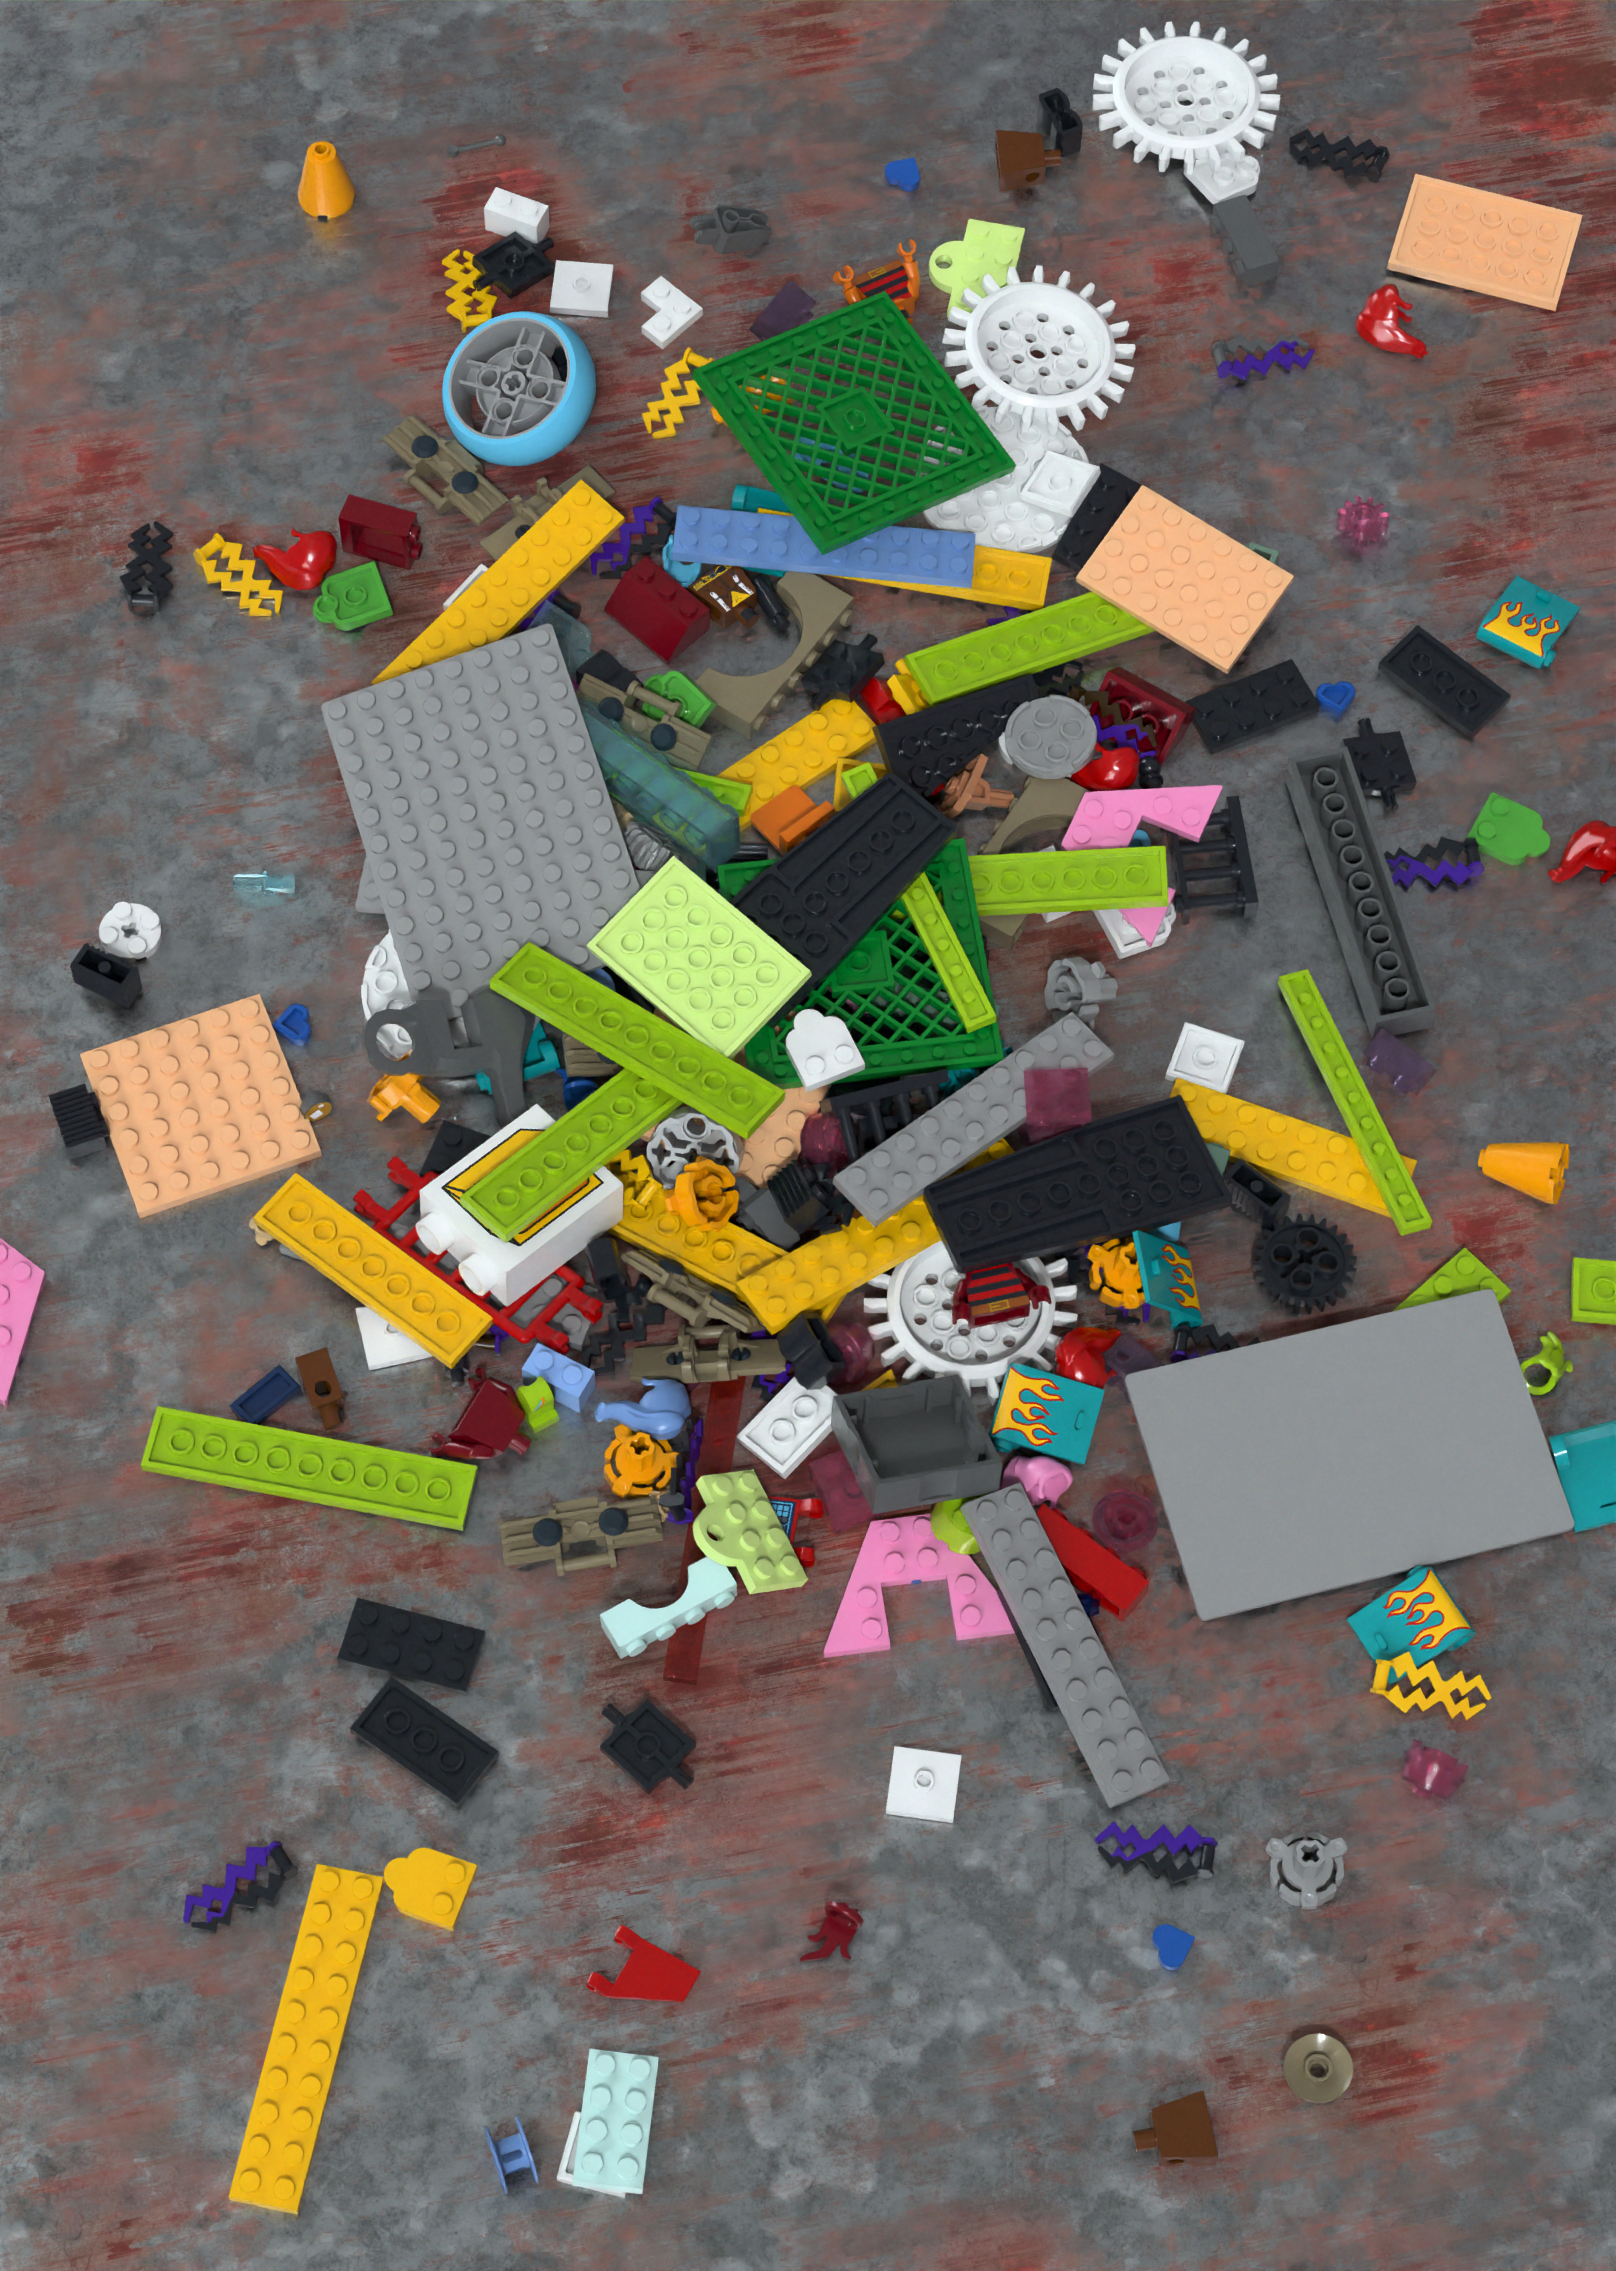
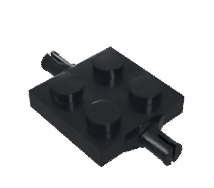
M515 231L473 256L472 265L483 274V276L473 281V287L480 292L491 284L497 286L510 299L554 273V264L543 254V252L553 248L552 239L545 237L535 244L525 240Z
M868 633L859 645H851L834 640L801 678L803 688L817 693L809 702V706L814 711H819L825 702L830 699H840L852 703L885 664L881 653L871 651L872 647L878 642L873 634L870 635Z
M1362 718L1358 721L1362 736L1342 739L1340 747L1347 746L1364 796H1382L1386 811H1395L1399 806L1394 794L1400 790L1414 789L1417 783L1401 732L1374 733L1370 718Z
M646 1700L636 1711L626 1716L618 1711L612 1703L608 1704L607 1708H604L602 1715L611 1721L615 1727L612 1734L600 1745V1751L648 1795L662 1781L670 1777L681 1785L684 1790L688 1788V1784L691 1785L694 1778L681 1768V1764L696 1748V1743L652 1703Z

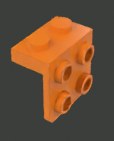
M792 785L752 813L750 819L752 825L784 856L835 815V808L828 800L817 806L799 786Z

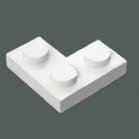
M662 276L641 292V300L657 312L641 326L642 334L662 350L703 316L702 307Z

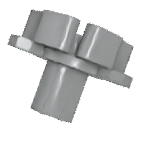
M1073 957L1053 962L1048 969V979L1044 988L1047 1009L1060 1008V1010H1063L1053 1012L1052 1018L1054 1021H1059L1069 1014V1010L1072 1009L1073 1013L1091 1031L1095 1030L1094 1018L1099 1013V1006L1097 1004L1111 1002L1116 999V991L1118 989L1116 979L1110 977L1109 974H1105L1106 970L1101 961L1090 965L1082 957Z
M1294 1831L1282 1840L1272 1837L1265 1849L1272 1857L1269 1865L1270 1884L1273 1886L1279 1885L1280 1876L1277 1868L1280 1862H1282V1871L1285 1879L1292 1886L1301 1890V1892H1294L1282 1883L1278 1891L1280 1899L1294 1906L1301 1905L1302 1909H1316V1906L1323 1905L1335 1897L1337 1886L1342 1884L1344 1878V1861L1342 1856L1348 1851V1847L1341 1837L1330 1840L1317 1831H1311L1306 1840L1303 1839L1304 1836L1300 1831ZM1334 1868L1336 1873L1334 1883L1325 1891L1316 1892V1889L1327 1883Z

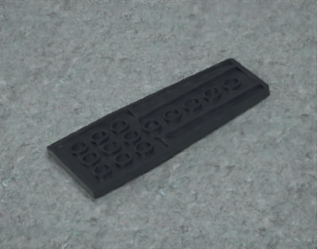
M893 773L884 775L747 884L729 901L730 904L808 968L812 974L800 989L766 1023L771 1029L781 1022L840 966L956 836V825Z
M1181 1095L1092 1121L925 1187L923 1193V1201L954 1268L958 1273L962 1274L1133 1235L1132 1232L1136 1230L1147 1232L1231 1206L1233 1200Z

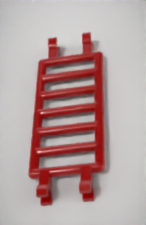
M395 1156L387 1163V1168L391 1170L387 1177L394 1183L402 1184L409 1190L388 1211L376 1203L363 1189L353 1197V1201L357 1203L354 1206V1211L362 1217H368L375 1222L371 1227L373 1230L493 1317L492 1323L522 1344L529 1343L535 1337L548 1348L565 1356L569 1352V1347L566 1344L570 1341V1338L547 1325L558 1312L569 1303L580 1311L593 1325L603 1317V1313L599 1311L603 1307V1303L580 1291L585 1285V1279L565 1264L508 1307L504 1306L498 1311L485 1302L492 1294L490 1291L483 1296H479L460 1284L463 1279L458 1267L448 1275L435 1266L448 1253L447 1250L439 1255L431 1251L424 1258L411 1249L420 1239L415 1226L401 1240L386 1231L420 1198V1190L440 1176L433 1171L427 1172L421 1178L411 1171L401 1159ZM554 1273L569 1283L525 1329L510 1320Z

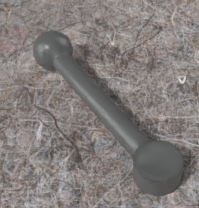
M498 135L495 139L460 147L450 145L447 148V152L450 157H456L459 152L495 144L503 146L506 143V138L503 135Z

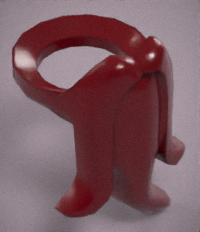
M827 1901L824 1906L827 1916L820 1931L815 1935L807 1936V1939L812 1943H819L824 1937H826V1940L821 1949L803 1955L800 1958V1962L827 1958L838 1945H840L842 1958L850 1960L851 1957L847 1948L855 1933L864 1922L859 1910L850 1909L846 1903Z

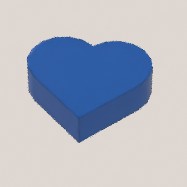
M915 157L888 163L885 167L886 181L892 185H898L903 191L911 192L916 190L920 185V174Z
M1346 681L1338 682L1335 685L1324 683L1317 688L1315 698L1320 707L1340 718L1353 703L1355 688Z
M294 1004L289 1006L272 1025L275 1032L295 1045H303L311 1038L310 1016L308 1009L304 1005Z
M1162 1924L1156 1927L1152 1936V1944L1159 1951L1158 1960L1160 1965L1170 1971L1180 1968L1194 1943L1195 1937L1172 1925Z

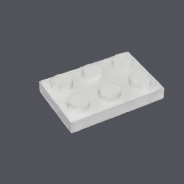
M794 1376L736 1437L744 1447L782 1478L786 1479L833 1430L831 1427L833 1396L838 1394L826 1385L822 1389L807 1390L797 1382Z

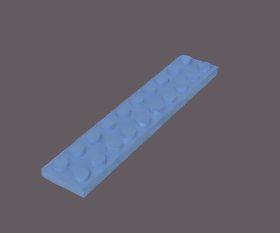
M678 505L672 560L971 588L976 534L889 526L822 555L794 516Z

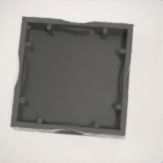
M958 1374L917 1381L896 1388H877L833 1396L831 1427L872 1514L999 1491L1002 1461L987 1431L977 1420L973 1403Z

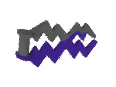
M1280 333L1273 345H1269L1256 336L1250 343L1240 334L1227 343L1224 340L1216 341L1211 347L1212 356L1217 364L1218 377L1226 378L1232 374L1242 380H1246L1251 368L1266 376L1273 362L1279 363L1289 371L1292 363L1305 369L1315 350L1310 349L1303 358L1294 352L1295 345L1309 349L1310 344L1293 333L1289 339ZM1282 346L1290 350L1287 355L1280 352ZM1240 347L1248 355L1243 364L1236 358L1232 366V363L1227 360L1225 352L1227 351L1234 357ZM1257 349L1266 354L1262 362L1253 357Z

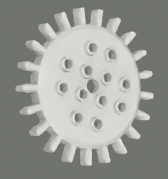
M1171 21L1166 22L1164 38L1154 40L1146 27L1141 28L1139 42L1142 46L1138 49L1134 48L1123 38L1119 40L1117 53L1125 58L1123 62L1106 54L1103 56L1101 70L1111 73L1115 77L1095 74L1093 90L1111 92L1112 94L1093 95L1092 109L1093 111L1113 109V112L1099 116L1098 127L1100 131L1120 126L1121 130L1113 135V147L1118 149L1131 140L1138 144L1134 149V162L1139 163L1150 151L1159 155L1158 168L1160 172H1165L1169 166L1170 158L1184 159L1186 175L1193 174L1196 159L1207 158L1212 170L1218 172L1220 171L1221 153L1228 151L1239 164L1244 161L1245 148L1240 144L1243 140L1258 149L1263 147L1265 134L1254 129V126L1274 131L1276 115L1259 110L1279 111L1280 95L1260 94V92L1276 90L1277 75L1256 76L1257 73L1266 69L1267 58L1263 54L1247 62L1243 58L1248 53L1249 41L1244 38L1231 49L1224 45L1225 28L1220 27L1215 33L1213 40L1200 37L1201 28L1199 22H1193L1189 36H1176L1175 28ZM1186 100L1192 102V104L1188 106H1184L1179 103V101Z
M1037 265L1032 276V282L1021 283L1015 266L1008 268L1006 276L1008 286L1002 288L997 285L989 273L984 275L981 287L988 295L984 299L968 287L963 291L961 301L973 309V312L971 314L952 306L948 321L965 327L966 330L945 328L942 343L963 346V350L946 352L944 364L945 367L966 366L967 371L956 375L954 383L959 389L973 383L980 389L974 394L971 403L975 410L990 399L999 405L995 412V423L1000 425L1006 418L1008 411L1023 415L1020 421L1021 432L1027 433L1032 425L1033 417L1046 418V427L1049 434L1056 435L1059 425L1058 417L1066 415L1069 416L1077 431L1082 430L1086 419L1081 410L1085 407H1088L1100 420L1105 418L1108 406L1099 398L1101 394L1117 403L1121 402L1125 389L1109 381V378L1112 377L1130 382L1134 367L1115 363L1114 361L1115 359H1132L1135 352V344L1114 343L1115 338L1127 335L1129 323L1128 321L1108 325L1105 319L1113 314L1116 303L1110 300L1097 308L1089 302L1092 299L1095 288L1093 283L1090 282L1078 295L1067 289L1070 283V272L1064 271L1059 277L1057 285L1044 283L1043 266ZM1038 319H1043L1046 322H1040ZM1000 327H1006L1008 330H1002ZM1068 331L1071 335H1067L1064 332ZM1030 339L1033 343H1029L1026 340ZM988 347H992V348H994L995 350H994V351H990V350L988 349ZM1039 350L1044 353L1045 357L1038 359L1033 357L1030 352ZM1052 352H1057L1060 355H1054L1052 354ZM1013 360H1019L1021 363H1015ZM1078 365H1084L1086 368H1080ZM1040 373H1046L1047 376H1042ZM1066 385H1071L1073 389L1067 388Z
M941 1240L895 1266L892 1275L882 1273L867 1282V1284L888 1290L887 1298H864L865 1313H887V1322L868 1327L869 1341L892 1336L895 1345L886 1349L881 1354V1363L886 1367L904 1356L912 1364L905 1370L902 1376V1385L905 1386L915 1382L922 1372L933 1379L958 1374L970 1399L971 1387L986 1386L992 1406H997L1001 1392L998 1383L1004 1382L1009 1364L1015 1363L1032 1366L1035 1369L1052 1374L1053 1366L1040 1354L1045 1347L1055 1351L1056 1345L1062 1339V1337L1051 1333L1053 1326L1076 1328L1078 1314L1055 1310L1056 1302L1074 1300L1077 1296L1076 1285L1053 1287L1051 1278L1060 1276L1067 1271L1068 1262L1066 1258L1055 1260L1045 1266L1038 1257L1012 1262L1013 1267L1020 1268L1038 1285L1048 1287L1052 1303L1048 1304L1046 1301L1038 1302L1039 1309L1035 1310L1030 1300L1028 1317L969 1329L966 1319H958L957 1324H952V1310H945L942 1307L946 1303L951 1304L957 1282L965 1278V1273H958L955 1270ZM934 1278L937 1280V1283L930 1285L926 1280ZM917 1318H923L926 1321V1323L923 1325H918L915 1323L914 1320ZM967 1329L970 1331V1334L962 1336L959 1331ZM1006 1340H1011L1015 1343V1345L1012 1347H1007L1003 1344V1342ZM937 1343L943 1348L935 1351L931 1348V1345ZM977 1355H984L987 1360L979 1362L975 1357Z

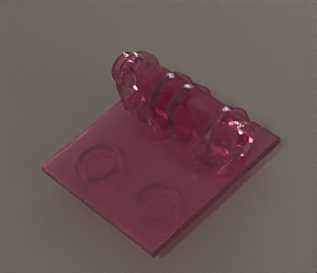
M1088 1068L1024 1071L1027 1126L1033 1125V1128H1036V1126H1049V1124H1052V1128H1054L1056 1123H1062V1127H1065V1123H1068V1125L1081 1124V1126H1085V1123L1092 1122Z

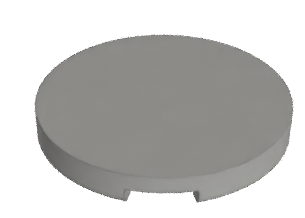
M1050 695V697L1024 702L1011 714L1005 729L1006 749L1012 762L1023 772L1042 779L1064 778L1081 770L1091 760L1097 742V729L1087 708L1078 701L1061 695Z

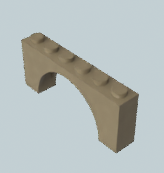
M787 571L777 583V594L784 605L794 614L802 631L799 645L783 664L773 670L753 676L727 675L707 667L695 682L717 703V706L709 716L749 740L757 731L761 732L766 727L772 712L781 709L790 690H795L799 687L804 673L820 658L822 651L837 639L840 629L843 626L847 627L854 618V597L813 573Z
M1030 775L1025 782L1023 794L1020 798L1016 796L1008 809V816L1005 820L1000 819L997 822L992 833V839L989 843L984 842L981 845L977 855L1005 854L1018 840L1038 831L1049 829L1068 830L1085 792L1091 791L1066 778L1042 779ZM1028 914L978 916L982 936L1009 951L1013 949L1027 928Z

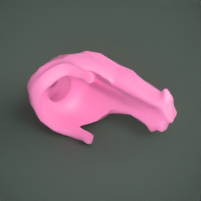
M1041 1455L1032 1458L1017 1456L1002 1471L999 1490L1020 1482L1032 1506L1040 1505L1046 1500H1051L1049 1508L1052 1509L1056 1508L1059 1497L1071 1486L1073 1474L1066 1465L1050 1456Z

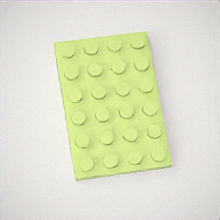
M675 856L586 945L590 952L686 1034L729 1059H732L812 976L808 968Z

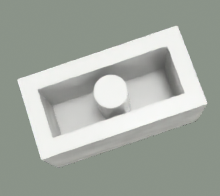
M498 187L495 188L484 207L485 229L505 237L516 231L525 240L536 244L543 240L550 227L548 205Z

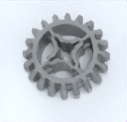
M639 821L629 822L627 827H624L622 835L631 862L643 871L658 872L675 856L695 873L698 866L697 858L687 847L683 846L680 841L672 838L671 835H667L662 830Z

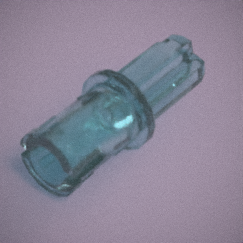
M263 871V875L236 874L233 876L234 891L263 892V896H266V893L294 894L295 874H267V871Z

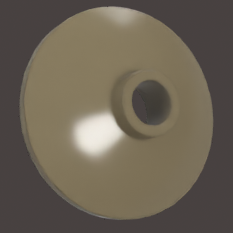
M1309 2034L1297 2039L1289 2047L1284 2058L1283 2071L1288 2086L1300 2098L1313 2103H1327L1339 2098L1348 2089L1353 2077V2062L1348 2050L1337 2039L1325 2034ZM1311 2068H1321L1323 2075L1321 2077L1313 2076Z

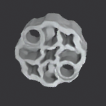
M690 1106L676 1108L661 1120L656 1130L653 1131L647 1145V1159L653 1167L654 1179L665 1186L664 1189L675 1188L677 1175L685 1173L684 1165L695 1162L697 1156H704L717 1165L726 1166L734 1176L743 1160L744 1143L740 1140L738 1134ZM691 1118H701L705 1125H696ZM662 1139L664 1140L665 1149L667 1150L666 1153H664L663 1144L661 1143ZM725 1149L728 1150L727 1154L730 1159L729 1163L727 1162L726 1153L724 1152ZM728 1187L722 1188V1192H724Z

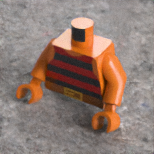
M909 240V253L902 249L901 242L897 245V253L904 258L905 262L903 263L898 259L854 279L853 269L848 265L842 267L846 279L841 277L838 270L834 272L833 281L838 285H843L844 289L842 292L848 305L886 291L911 325L913 319L910 314L915 311V301H917L920 294V275L917 261L913 260L912 254L916 251L915 241Z

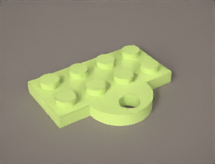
M968 219L964 241H950L940 245L933 251L929 261V276L937 288L951 294L947 317H949L952 306L972 314L973 309L961 301L963 291L967 287L983 299L988 296L981 287L984 275L989 273L1000 288L1008 286L1006 282L1008 268L1015 266L1017 270L1025 228ZM939 262H947L951 266L949 268L942 269L939 268L936 264H938Z
M754 1469L704 1475L698 1479L695 1484L706 1507L693 1523V1535L702 1552L721 1565L736 1566L749 1594L802 1587L808 1578ZM707 1532L712 1533L718 1541L711 1539Z

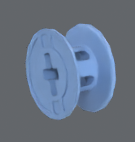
M515 2115L518 2133L494 2142L488 2127L483 2126L505 2195L508 2194V2188L504 2176L519 2170L530 2168L534 2181L537 2184L539 2183L530 2148L518 2115Z

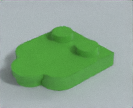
M375 561L326 578L321 587L323 595L319 596L313 605V614L319 622L333 623L337 629L343 631L352 630L394 615Z
M670 671L665 675H653L644 685L645 689L673 703L676 701L682 703L683 707L678 719L698 729L717 706V703L687 674L682 672ZM646 702L642 706V714L655 721H661L664 714H668Z
M1491 792L1466 840L1476 838L1479 843V851L1510 865L1521 864L1528 856L1538 857L1544 854L1550 846V837L1542 829L1543 821L1536 811L1494 792Z

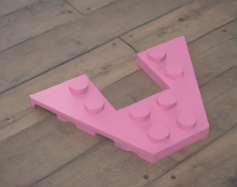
M1210 785L1085 792L1061 843V850L1129 848L1141 820L1199 843L1222 793L1223 786ZM1168 887V902L1170 907L1172 900L1175 896L1176 890ZM1169 907L1118 909V911L1123 915V919L1128 924L1130 923L1145 939L1147 946L1151 947Z
M0 1238V1403L7 1407L14 1378L19 1371L20 1358L24 1354L33 1315L36 1314L39 1295L43 1291L47 1277L42 1269Z
M931 1514L877 1520L870 1522L825 1645L824 1658L890 1650V1638L881 1587L911 1584L913 1580L927 1582L946 1579L956 1641L1013 1634L1015 1632L997 1595V1591L968 1554H958L948 1549V1544L942 1539L939 1541L935 1537L931 1529Z

